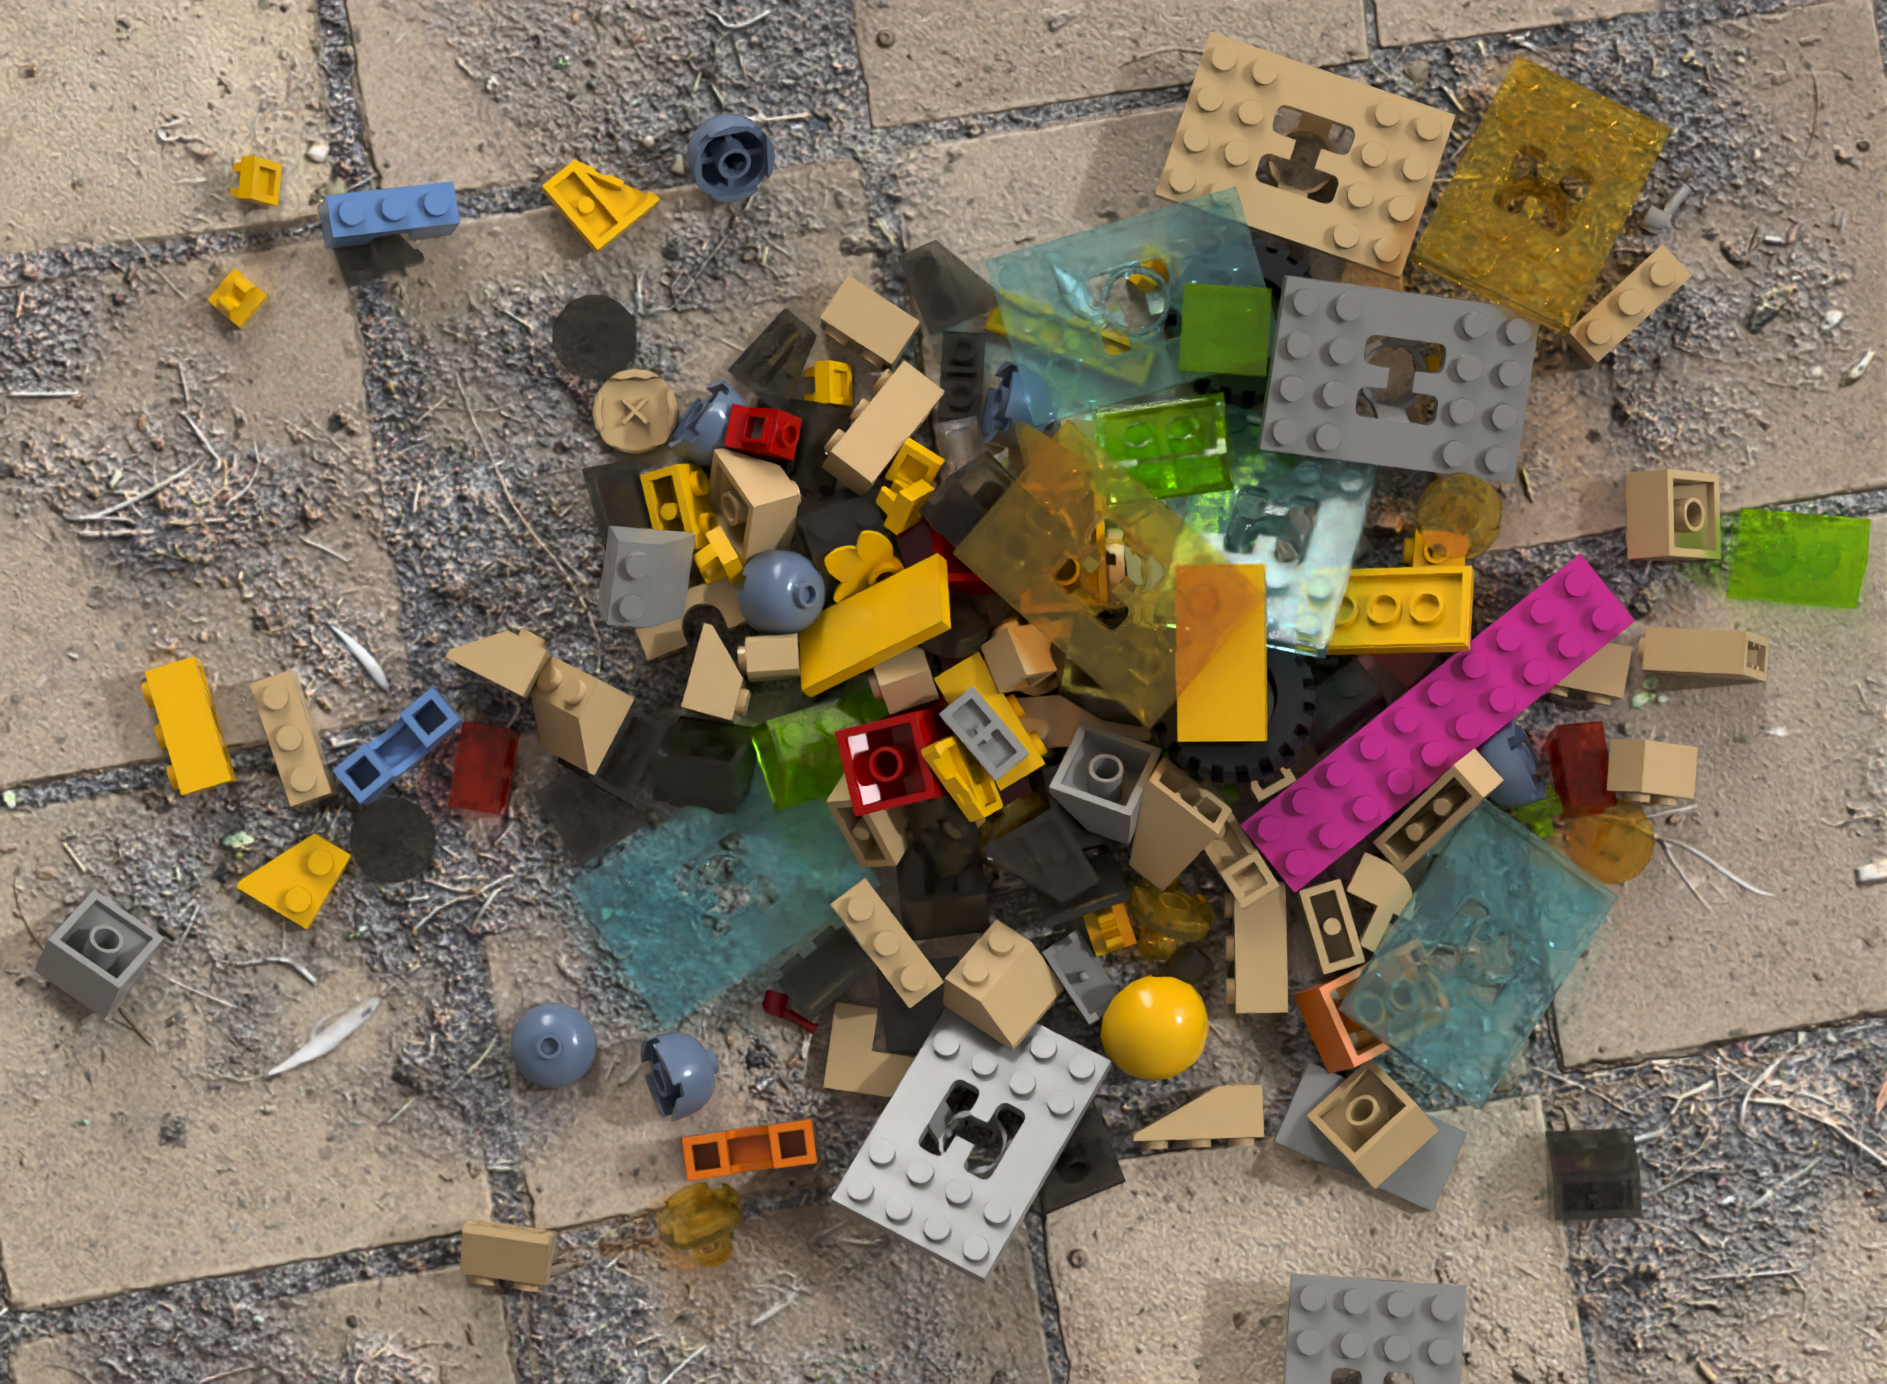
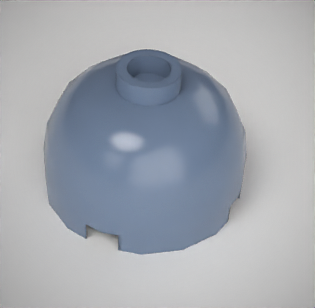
M719 114L707 119L697 127L689 141L686 158L692 178L702 191L710 194L713 199L720 202H737L753 196L759 190L757 185L763 181L765 176L769 179L774 169L776 156L771 140L753 120L740 114Z
M1007 361L999 367L995 376L1002 378L998 389L989 388L982 412L981 433L989 435L983 439L985 444L1005 449H1019L1029 447L1041 437L1044 430L1052 429L1057 416V406L1052 405V392L1043 376L1025 365Z
M720 379L706 388L712 393L707 400L701 401L697 398L691 404L671 435L677 441L670 442L668 445L681 457L698 465L712 466L715 449L724 448L742 454V452L724 446L732 403L747 406V404L735 389Z
M765 550L755 555L744 567L741 576H745L746 579L744 590H738V602L743 617L753 629L769 635L799 633L807 629L821 614L825 603L826 587L822 574L809 558L790 550Z
M1513 718L1478 746L1476 750L1504 780L1488 795L1490 799L1504 807L1517 808L1545 799L1547 789L1545 780L1536 783V770L1541 768L1538 758L1521 725L1515 727L1516 719Z
M545 1003L531 1008L518 1020L511 1035L510 1052L516 1068L526 1080L542 1088H562L576 1083L589 1072L596 1058L597 1037L591 1023L580 1010L564 1003Z
M678 1032L659 1034L642 1042L640 1051L641 1062L650 1061L652 1075H646L645 1079L661 1113L665 1117L672 1114L671 1121L674 1122L701 1110L712 1097L715 1088L714 1074L719 1072V1064L714 1052L710 1048L705 1050L703 1045L691 1035Z

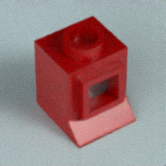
M732 403L724 446L756 458L793 461L799 440L802 418L780 409L747 407Z

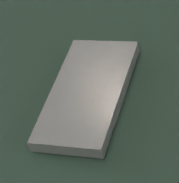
M1308 1062L1274 1138V1142L1367 1182L1307 1117L1346 1078L1334 1073L1328 1074L1327 1070ZM1426 1114L1439 1131L1382 1182L1378 1188L1433 1212L1467 1132Z

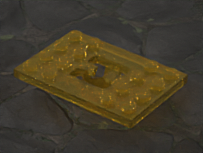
M1516 55L1422 234L1410 261L1568 336L1671 131V127ZM1520 152H1525L1540 159L1543 162V168L1539 177H1524L1515 181L1513 167L1515 156ZM1567 174L1583 179L1590 185L1587 196L1571 207L1569 206L1567 196L1559 187L1562 178ZM1519 195L1521 198L1527 197L1519 213H1508L1507 205L1511 201L1519 198ZM1494 197H1496L1497 207L1493 203ZM1549 205L1558 223L1555 229L1544 230L1540 226V220Z
M1070 420L1064 423L953 552L959 560L1149 729L1158 722L1268 597L1265 592ZM1104 519L1111 520L1124 532L1122 539L1112 538L1097 542L1096 544H1093L1091 541L1092 532ZM1105 545H1125L1131 549L1132 555L1139 557L1142 563L1141 578L1143 582L1141 585H1136L1125 575L1111 591L1121 601L1108 602L1101 598L1100 593L1094 591L1091 587L1089 577L1086 575L1087 572L1092 574L1102 565L1106 557L1098 550ZM1151 556L1163 567L1164 573L1156 585L1148 590L1152 581V573L1150 574V571H1153L1150 562ZM1069 559H1074L1080 564L1079 579L1081 587L1070 594L1057 582L1056 574ZM1127 606L1129 609L1127 618L1115 630L1108 628L1096 617L1106 608L1117 609Z

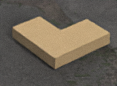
M835 1002L823 1088L892 1097L915 1057L872 1051L878 1008Z

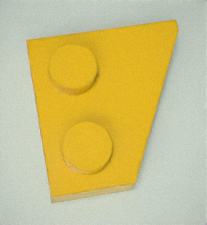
M575 159L543 184L541 191L596 254L660 203V199L656 194L641 192L625 185V181L609 174L602 175L596 172L593 167Z
M954 733L920 750L926 762L969 822L985 818L1004 807L993 778Z
M314 833L240 880L236 888L303 928L309 929L353 855Z

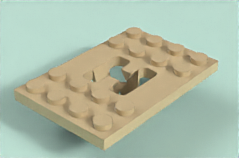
M1210 32L1154 197L1399 280L1456 115ZM1287 108L1301 113L1302 116L1298 127L1288 129L1281 135L1273 130L1272 124L1279 109ZM1332 124L1346 128L1353 133L1354 138L1350 151L1345 155L1336 154L1334 145L1328 138ZM1294 137H1308V139H1313L1320 143L1324 148L1320 150L1314 169L1328 173V176L1317 187L1302 190L1296 189L1295 186H1288L1282 182L1277 168L1274 167L1273 160L1275 156L1290 160L1296 143ZM1263 157H1268L1266 168L1274 187L1261 183L1256 178V170ZM1332 178L1336 181L1337 189L1330 203L1324 204L1309 199L1326 189Z

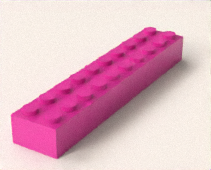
M1581 554L1577 555L1471 640L1470 652H1456L1240 826L1293 892L1296 893L1445 774L1465 755L1480 746L1634 623L1635 620Z

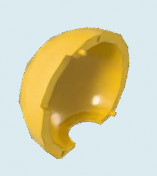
M1149 975L1131 982L1114 996L1103 1015L1100 1036L1105 1054L1118 1069L1141 1080L1159 1081L1182 1073L1196 1062L1203 1053L1210 1025L1202 997L1190 983H1185L1174 977H1153Z

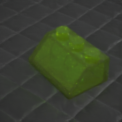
M1224 392L1095 410L1096 466L1106 507L1235 490L1233 455Z
M1752 508L1736 510L1733 512L1726 597L1855 609L1868 562L1871 519Z
M872 689L773 718L749 729L775 811L828 796L832 793L844 774L834 731L891 718L892 715L888 712L884 698L876 701Z

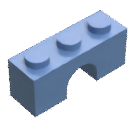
M453 181L326 195L319 206L325 249L366 245L372 239L392 234H409V239L451 235L460 224Z
M431 687L400 713V718L390 728L373 741L363 744L332 770L360 804H369L465 723L438 689Z

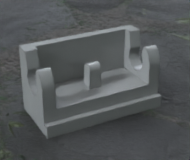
M973 686L939 713L943 721L995 782L1029 754L1027 749Z
M1076 929L1041 953L1087 1024L1090 1025L1104 1015L1112 999L1119 992L1078 929Z

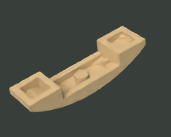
M1183 767L1180 768L1187 775H1189L1186 769H1184ZM1194 779L1226 804L1217 788L1212 785V781L1203 779L1200 782ZM1230 812L1218 835L1203 850L1241 908L1245 910L1279 889L1280 885L1250 842L1233 813Z

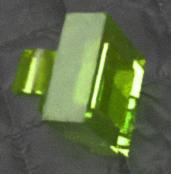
M1546 785L1547 796L1545 799L1526 806L1512 807V811L1521 825L1530 823L1531 829L1536 833L1538 839L1554 834L1550 817L1563 813L1560 798L1551 785Z

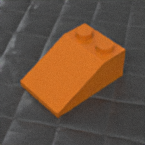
M1418 937L1369 958L1364 963L1354 965L1327 977L1293 995L1328 1074L1355 1068L1453 1016Z

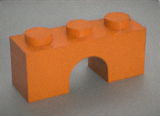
M813 1118L682 1137L687 1181L729 1176L754 1170L813 1164L819 1161Z

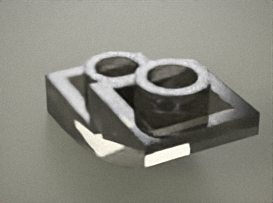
M943 331L940 388L945 393L939 400L938 423L981 425L986 333Z

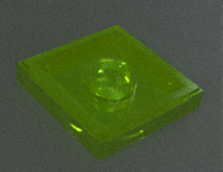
M1184 283L1178 371L1265 377L1272 289Z

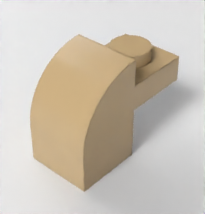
M1362 852L1344 888V892L1374 906L1359 937L1361 948L1375 953L1378 946L1385 949L1394 932L1396 925L1390 923L1392 915L1404 921L1410 920L1413 910V894L1407 879L1396 867L1369 853Z

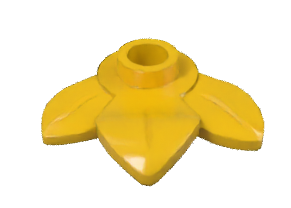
M871 530L860 533L856 547L851 545L838 547L824 558L828 572L841 582L833 595V600L837 603L905 570L902 562L893 556L891 542L884 535Z

